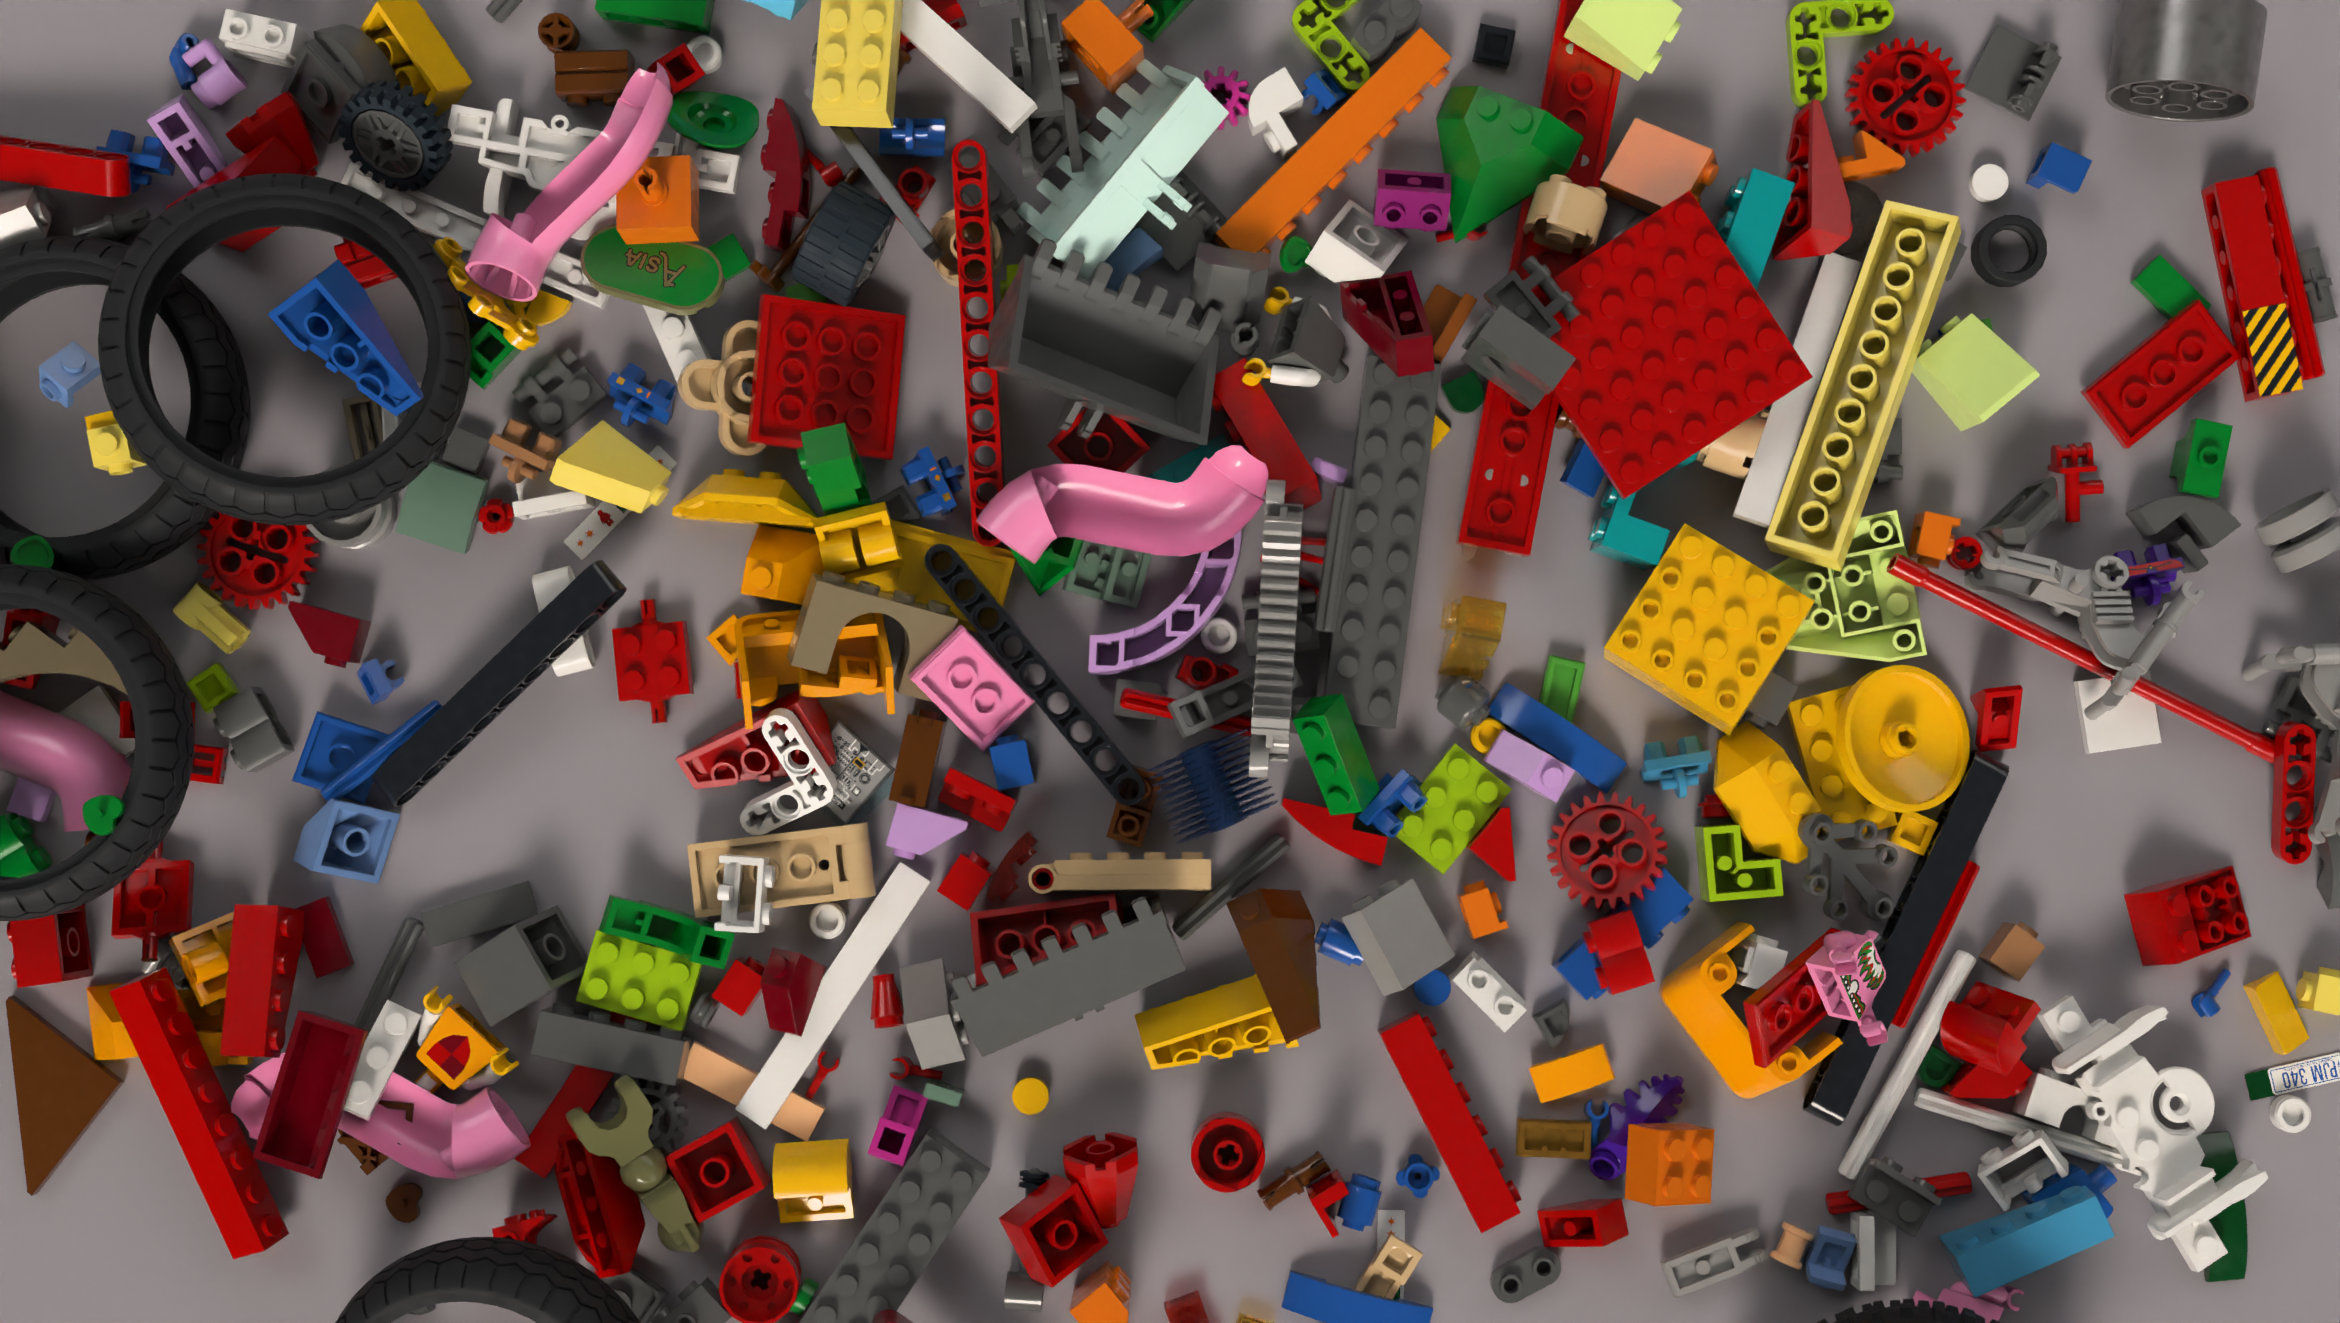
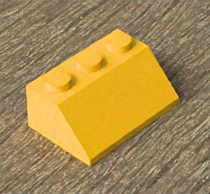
M379 0L375 3L359 30L368 35L383 51L400 82L401 89L407 84L414 88V96L420 92L427 97L424 103L427 106L434 103L438 108L435 112L436 117L451 108L452 104H457L471 85L472 80L417 0Z

